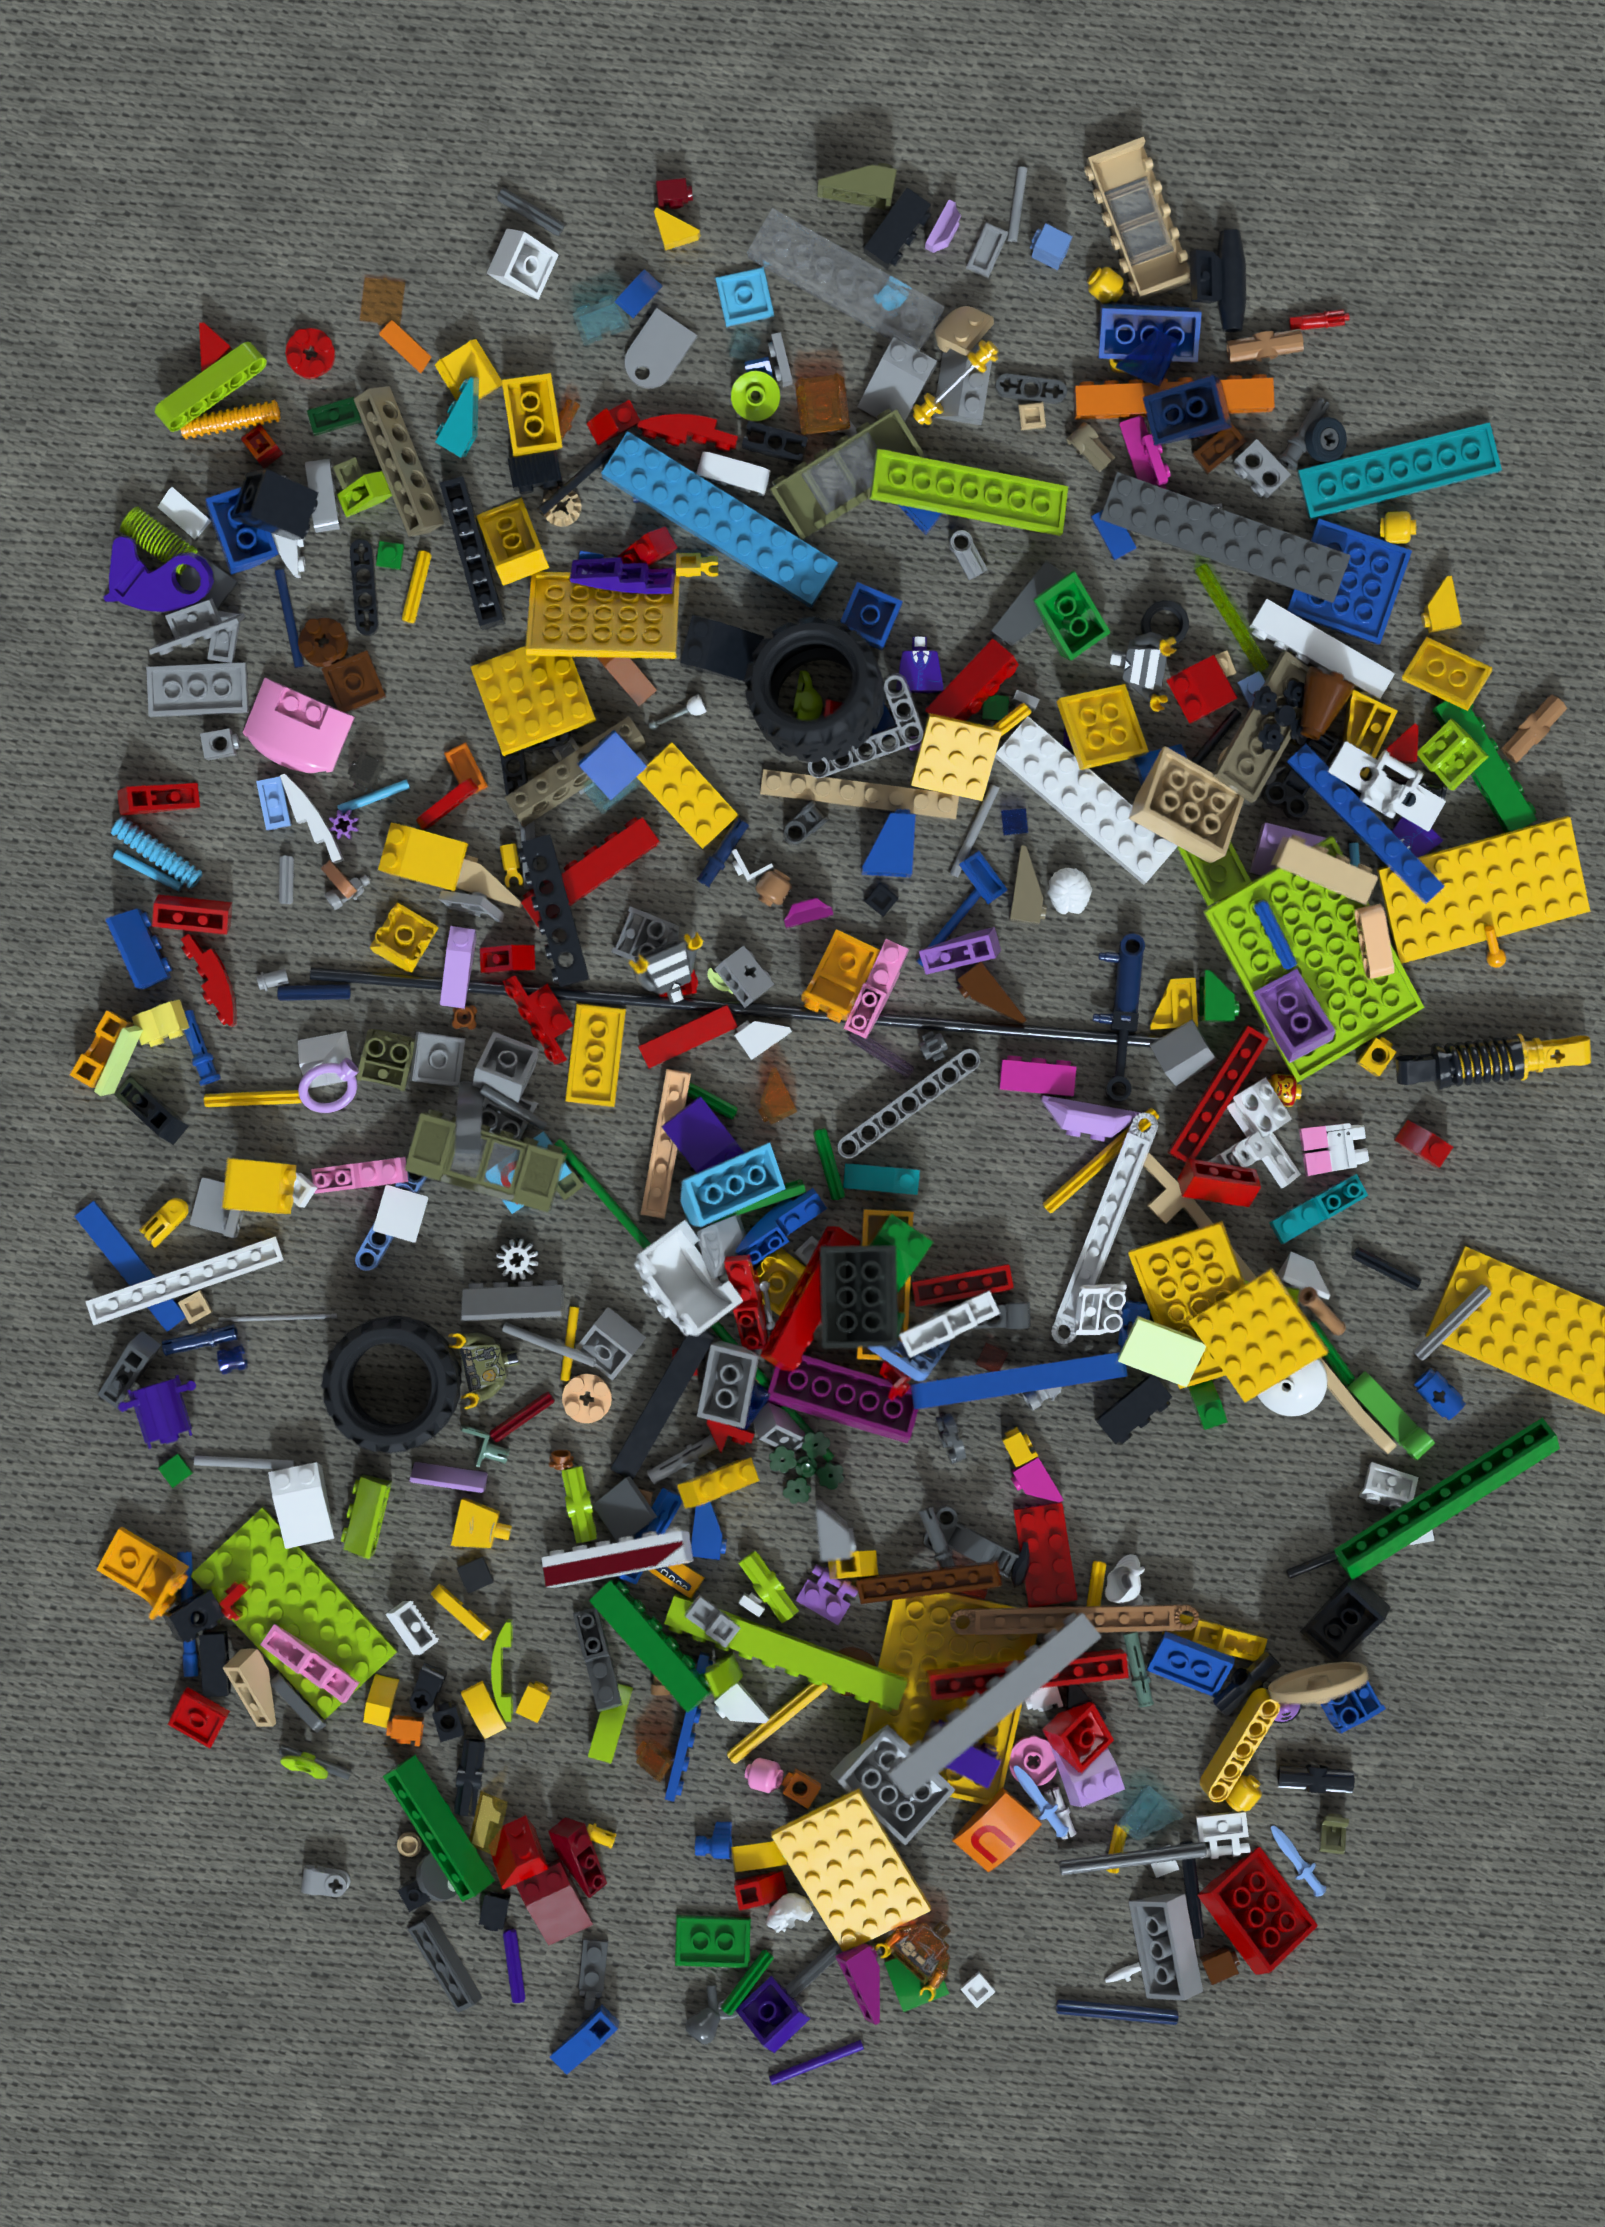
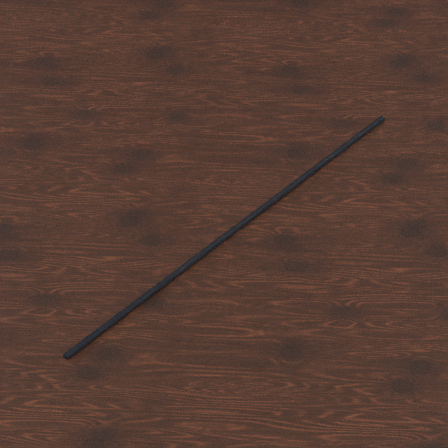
M311 967L310 980L442 990L443 978L314 967ZM469 981L468 992L507 995L504 983ZM521 984L527 995L542 987ZM550 987L557 1000L711 1012L728 1004L732 1014L835 1022L826 1017V1012L820 1009L818 1012H814L806 1007L751 1003L744 1008L740 1002L685 997L678 1002L670 1003L668 997H660L659 995ZM880 1013L875 1023L878 1026L1118 1045L1119 1035L1117 1032ZM1129 1034L1127 1046L1151 1048L1150 1044L1163 1036Z

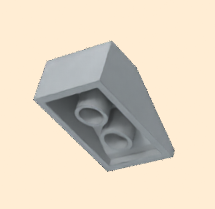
M893 337L857 408L875 418L887 409H890L891 412L897 409L904 422H906L913 409L912 407L916 404L936 368L937 361Z

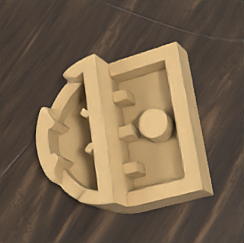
M970 306L959 307L949 313L935 328L937 345L945 353L952 349L966 356L993 326L994 318Z

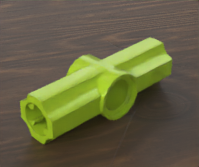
M583 1466L561 1470L566 1491V1508L568 1516L572 1520L576 1543L597 1539L595 1522L592 1515L594 1509L590 1501V1491L587 1490Z
M756 1550L739 1562L741 1568L752 1581V1586L764 1603L767 1602L781 1623L789 1620L799 1612V1609L784 1590L783 1583L779 1582L774 1571H770Z

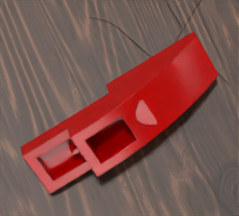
M669 414L651 417L638 423V431H642V436L649 439H656V436L666 439L665 443L679 447L680 443L686 445L688 436H691V440L699 444L705 445L706 441L716 444L715 448L729 452L730 449L736 450L738 444V436L716 430L718 425L717 419L705 416Z
M187 934L180 939L184 944L181 948L189 959L193 957L197 962L198 966L195 968L203 979L208 978V981L201 985L204 990L201 993L209 1005H215L218 1010L216 1016L223 1025L235 1026L237 1024V1009L234 991L220 957L215 949L212 948L204 952L193 935Z
M750 1255L728 1256L724 1260L728 1280L743 1300L733 1308L742 1346L748 1350L763 1349L768 1339L763 1297L759 1288L760 1282L757 1270H753Z

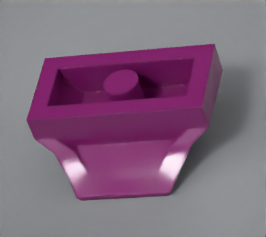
M813 898L792 904L790 911L783 921L787 929L833 916L831 906L821 902L818 898Z

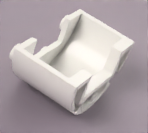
M684 1220L637 1255L634 1264L645 1284L642 1286L644 1292L648 1297H653L656 1301L659 1313L664 1318L669 1317L686 1336L689 1334L698 1336L743 1300L729 1281L721 1283L718 1278L711 1279L702 1255L694 1246L699 1241V1238L686 1220Z

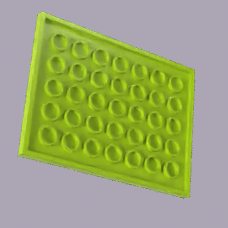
M1333 836L1316 844L1328 849L1327 855L1334 858L1336 854L1344 856ZM1277 867L1207 908L1203 913L1290 1073L1297 1082H1300L1425 1007L1392 946L1394 974L1372 979L1366 977L1355 922V909L1370 906L1368 901L1367 904L1359 903ZM1266 900L1297 961V964L1290 969L1283 968L1254 909V905L1259 901ZM1297 969L1335 1029V1034L1332 1041L1289 1063L1277 1044L1253 993Z

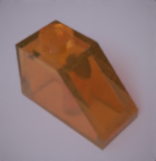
M776 1067L771 1069L760 1101L762 1107L758 1109L763 1121H769L771 1125L797 1112Z
M651 1737L647 1743L642 1741L635 1751L638 1755L636 1763L660 1783L672 1765L675 1753Z

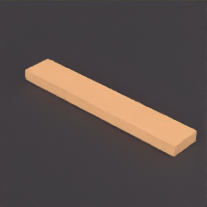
M666 1069L640 1215L665 1219L678 1148L661 1126L685 1108L691 1073Z

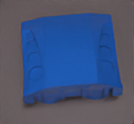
M1369 1681L1345 1695L1320 1704L1331 1725L1338 1733H1343L1366 1722L1386 1709L1377 1698Z

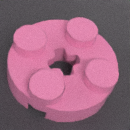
M1031 1735L1021 1738L1013 1745L1009 1768L1017 1781L1018 1779L1014 1772V1766L1016 1765L1022 1768L1037 1786L1046 1784L1054 1777L1057 1763L1048 1740ZM1030 1755L1033 1757L1039 1756L1037 1760L1039 1765L1037 1767L1034 1765L1029 1767L1027 1765Z

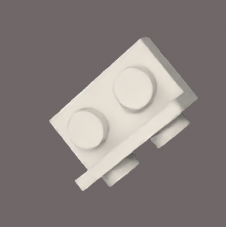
M1371 1462L1368 1467L1364 1488L1360 1491L1359 1497L1365 1499L1368 1503L1382 1504L1395 1511L1414 1499L1419 1477Z

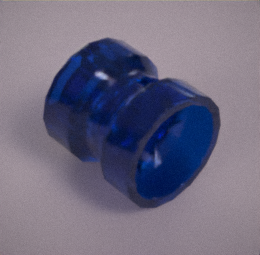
M242 1345L236 1346L230 1351L226 1349L217 1351V1360L223 1375L231 1373L234 1369L239 1371L248 1369L247 1359L243 1360L242 1354H245Z

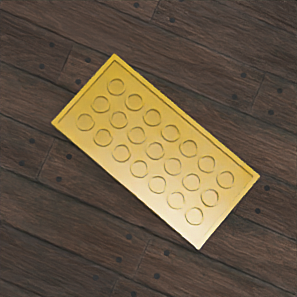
M1569 816L1417 857L1445 886L1426 905L1388 866L1377 868L1394 947L1401 964L1485 941L1487 939L1484 928L1489 925L1494 926L1496 937L1590 912L1572 822Z
M1464 1246L1425 1337H1428L1480 1285H1485L1491 1291V1295L1441 1344L1605 1415V1307Z

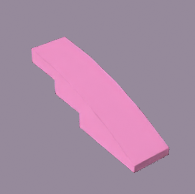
M276 1624L273 1625L260 1644L297 1674H302L319 1688H324L342 1703L348 1701L360 1683L325 1656Z

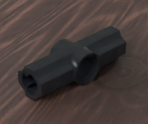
M1268 1650L1265 1651L1247 1669L1242 1667L1236 1670L1231 1677V1684L1213 1700V1703L1226 1717L1229 1716L1247 1698L1249 1699L1256 1689L1263 1688V1683L1281 1667V1664Z
M473 1738L464 1739L461 1765L459 1764L456 1778V1787L458 1788L455 1798V1814L461 1816L476 1815L478 1794L482 1786V1773H484L482 1765L486 1741Z
M1311 1764L1306 1765V1767L1279 1765L1277 1781L1278 1787L1304 1789V1791L1311 1793H1326V1791L1353 1793L1355 1778L1353 1770L1329 1769L1323 1765H1320V1768L1311 1767Z

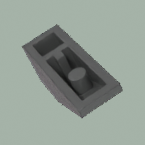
M141 1331L128 1344L97 1395L117 1408V1405L127 1397V1390H132L162 1345Z

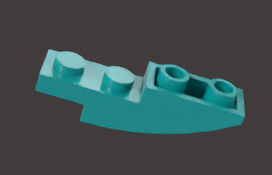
M1355 1174L1286 1211L1285 1214L1269 1222L1280 1244H1284L1369 1195L1358 1175Z

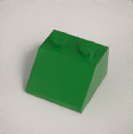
M1210 970L1200 972L1199 1022L1234 1021L1235 1016L1239 1015V1001H1235V995Z

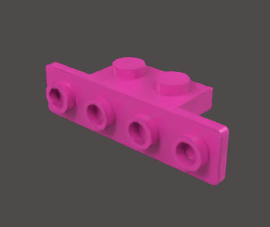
M1143 416L1120 422L1119 427L1136 478L1167 489L1166 484L1169 481L1168 477H1170L1169 467L1167 463L1162 462L1160 456L1163 453L1162 446L1154 445L1152 434L1149 435Z

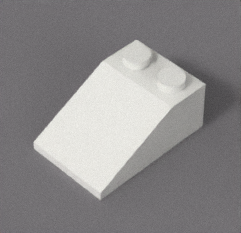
M315 1462L268 1472L272 1497L285 1548L335 1539L322 1466Z

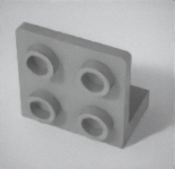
M205 1177L201 1178L190 1225L224 1234L223 1236L238 1237L245 1210L222 1208L225 1183Z

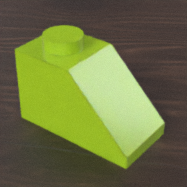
M383 471L365 474L337 494L346 517L382 503L392 496Z

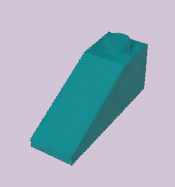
M845 1163L843 1188L918 1195L920 1170Z

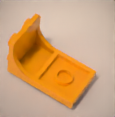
M836 929L807 989L802 993L804 1006L814 1012H818L819 1009L826 1012V1017L837 1023H840L841 1020L847 1022L880 950Z
M121 1526L96 1570L144 1598L153 1608L148 1618L154 1620L158 1615L162 1617L166 1610L170 1609L177 1599L175 1593L184 1586L188 1579V1576L185 1574L189 1566Z

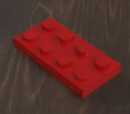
M1062 1502L1013 1509L1020 1552L1023 1542H1028L1029 1568L1024 1579L1028 1607L1077 1601Z

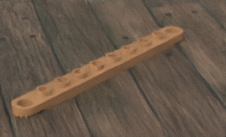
M1188 1604L977 1608L956 1610L951 1615L950 1625L954 1632L961 1635L1048 1633L1054 1628L1058 1631L1064 1626L1062 1621L1074 1612L1076 1615L1083 1613L1098 1632L1187 1631L1196 1627L1199 1615L1197 1610ZM1183 1611H1190L1193 1614V1620L1189 1624H1183L1179 1620V1615ZM965 1615L970 1619L968 1627L964 1629L957 1627L955 1624L957 1617Z

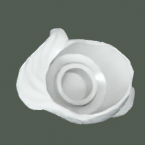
M1129 1554L1124 1556L1114 1570L1108 1574L1105 1596L1109 1601L1124 1604V1606L1143 1604V1597L1140 1595L1141 1580L1139 1575L1144 1572L1145 1568L1140 1567V1562L1136 1555Z

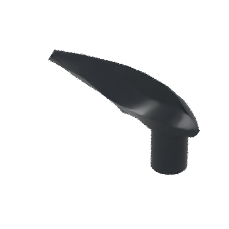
M1023 1542L1019 1558L1016 1559L1011 1579L1014 1588L1023 1583L1028 1572V1542Z

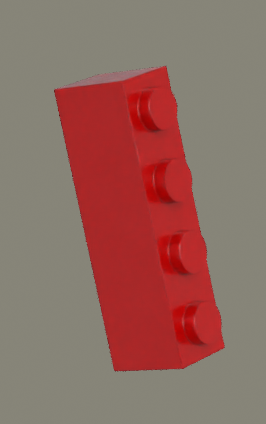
M992 639L925 709L928 715L930 713L967 721L972 714H976L981 709L982 704L989 696H993L998 691L999 686L1005 679L1010 678L1015 673L1016 668L1019 666L1018 662L1008 650Z
M1009 1264L911 1281L916 1307L978 1296L988 1290L991 1293L1014 1289Z

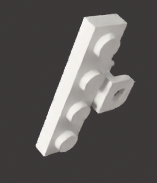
M1235 1101L1227 1106L1232 1117L1247 1137L1236 1144L1232 1150L1241 1167H1248L1257 1160L1262 1159L1281 1189L1301 1175L1273 1132L1262 1138L1258 1131H1253ZM1241 1151L1246 1154V1159L1242 1156Z

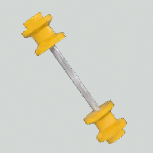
M981 340L978 343L980 349L976 353L970 351L967 354L972 364L937 398L926 393L924 395L925 402L921 406L915 404L912 407L914 411L913 417L918 423L930 425L933 422L931 416L935 412L938 414L944 412L939 402L974 368L984 373L987 370L986 363L989 360L994 362L998 360L997 353L999 351L991 341L985 342Z

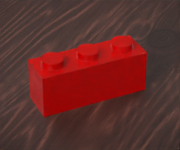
M158 894L153 903L152 927L226 935L231 927L232 902Z
M1188 1159L1177 1178L1182 1197L1250 1207L1261 1189L1256 1169Z

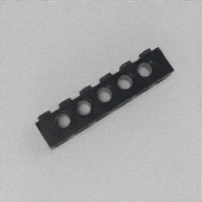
M462 476L440 482V488L481 630H486L506 624L466 481Z
M548 834L522 841V848H519L518 851L521 862H527L529 872L525 873L528 887L533 886L535 896L531 897L534 910H539L542 920L538 921L541 935L546 934L548 944L544 945L547 958H552L555 968L551 969L554 983L559 982L560 987L590 980L552 837ZM537 857H544L547 860L545 869L536 870L534 868L533 862ZM550 881L553 883L554 889L550 894L541 893L540 885L542 882ZM550 905H557L560 908V914L557 918L552 919L547 916L546 910ZM557 929H564L567 934L565 941L561 943L555 942L553 939V933ZM563 953H570L573 956V962L568 967L562 966L559 962V958Z

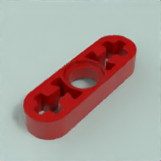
M472 778L465 780L416 819V822L423 831L427 830L479 789Z

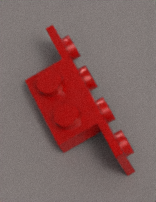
M515 975L502 981L507 995L516 1002L520 1016L527 1020L531 1026L532 1035L544 1047L547 1059L553 1062L554 1065L566 1061L567 1058L555 1038L571 1028L573 1024L549 985L545 984L530 995H527Z

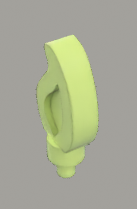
M709 968L707 975L712 985L720 991H728L733 994L718 973H714L713 969Z

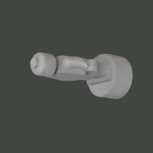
M364 875L360 878V881L358 878L349 880L357 889V892L350 898L357 900V897L362 895L364 892L363 886L370 884L371 879L369 876ZM332 889L324 894L334 911L342 907L343 903L349 900L339 889Z
M1056 1387L1025 1392L1022 1395L1029 1408L1034 1411L1049 1397L1051 1401H1054L1055 1397L1061 1393L1062 1388Z

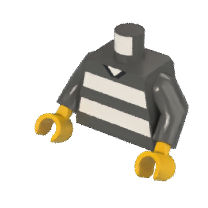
M1148 632L1130 640L1127 652L1113 650L1110 665L1124 667L1123 680L1150 702V707L1153 711L1158 712L1165 709L1161 706L1160 702L1165 703L1168 701L1166 695L1158 696V692L1161 693L1167 656L1176 652L1175 649L1170 647L1176 643V639L1173 637L1166 639L1156 633Z
M695 932V937L692 939L689 934L684 936L687 942L686 945L684 942L675 939L634 957L636 963L630 960L629 965L633 968L635 981L648 991L658 994L667 993L670 1003L682 1000L684 996L680 986L691 981L697 949L703 944V940L698 932Z

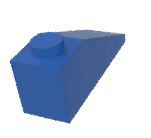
M712 1501L695 1508L691 1543L692 1556L720 1560V1554H725L727 1539H722L723 1532Z

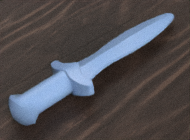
M1017 1765L1014 1766V1772L1018 1781L1039 1808L1040 1815L1038 1820L1047 1818L1056 1831V1837H1064L1068 1833L1069 1827L1064 1826L1055 1814L1058 1804L1053 1806L1047 1802L1032 1778Z
M1274 1825L1271 1826V1831L1277 1844L1297 1869L1298 1876L1295 1879L1305 1878L1313 1889L1314 1896L1324 1895L1326 1886L1322 1885L1312 1873L1316 1866L1315 1863L1309 1865L1305 1862L1290 1839Z

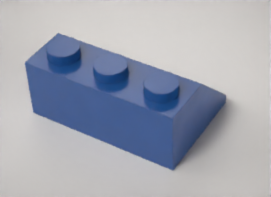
M241 487L206 498V508L231 575L254 568L278 555L270 532L231 519Z
M134 909L105 919L136 988L147 989L171 978L169 973L172 971L171 964L167 957L162 958L159 951L162 948V944L158 936L152 935L149 927L152 926V922L147 912L142 913V910Z

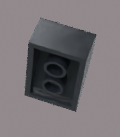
M692 615L680 665L681 667L744 682L747 665L754 661L752 654L765 636L719 621Z
M1349 1577L1300 1632L1334 1663L1341 1662L1386 1619L1391 1606L1360 1578L1357 1577L1351 1580Z

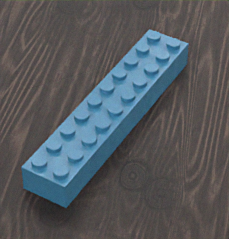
M628 431L601 473L602 478L630 496L635 497L646 506L811 609L838 567V562Z

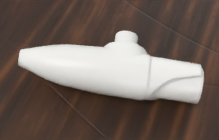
M1137 1962L1131 1966L1123 1967L1110 1974L1105 1981L1107 1983L1126 1979L1129 1982L1131 1981L1130 1976L1141 1971V1966Z

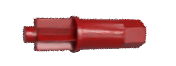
M1343 309L1323 311L1322 313L1289 317L1290 330L1343 326L1345 321H1348L1350 318L1349 313H1344Z

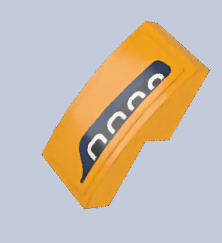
M686 1564L648 1570L691 1599L705 1579V1577Z

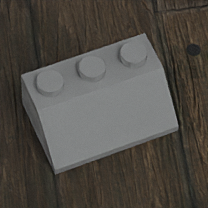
M976 344L971 352L976 353L980 349L979 345ZM949 349L947 353L943 352L936 398L972 364L967 355L965 356L952 349ZM992 360L986 363L987 370L984 373L974 368L939 402L944 412L942 414L935 412L933 418L981 425Z
M723 1341L711 1344L697 1417L745 1428L759 1355L743 1346Z

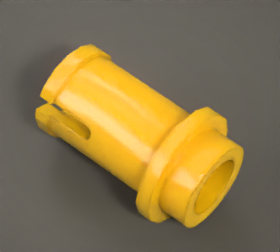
M595 1823L593 1825L588 1824L587 1831L591 1841L612 1848L617 1833L596 1827L597 1824Z

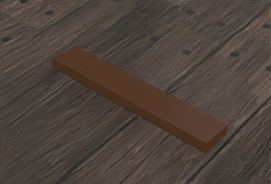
M995 1560L858 1578L856 1584L860 1603L866 1604L1000 1587L1002 1581L998 1562Z

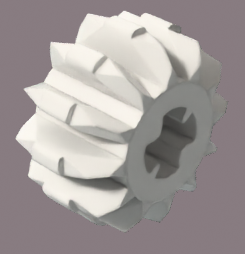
M511 1239L509 1240L511 1249L504 1244L501 1246L506 1255L502 1253L497 1254V1258L504 1259V1262L498 1263L497 1267H507L502 1273L503 1276L508 1275L512 1271L511 1280H516L517 1272H519L521 1280H525L524 1270L533 1275L534 1271L529 1265L538 1266L539 1262L531 1260V1257L537 1256L538 1252L529 1254L528 1251L533 1247V1244L529 1243L524 1249V1239L519 1240L518 1247H516L515 1241ZM514 1253H519L518 1256L522 1255L524 1257L519 1267L516 1266L517 1263L513 1265L511 1259L515 1256Z

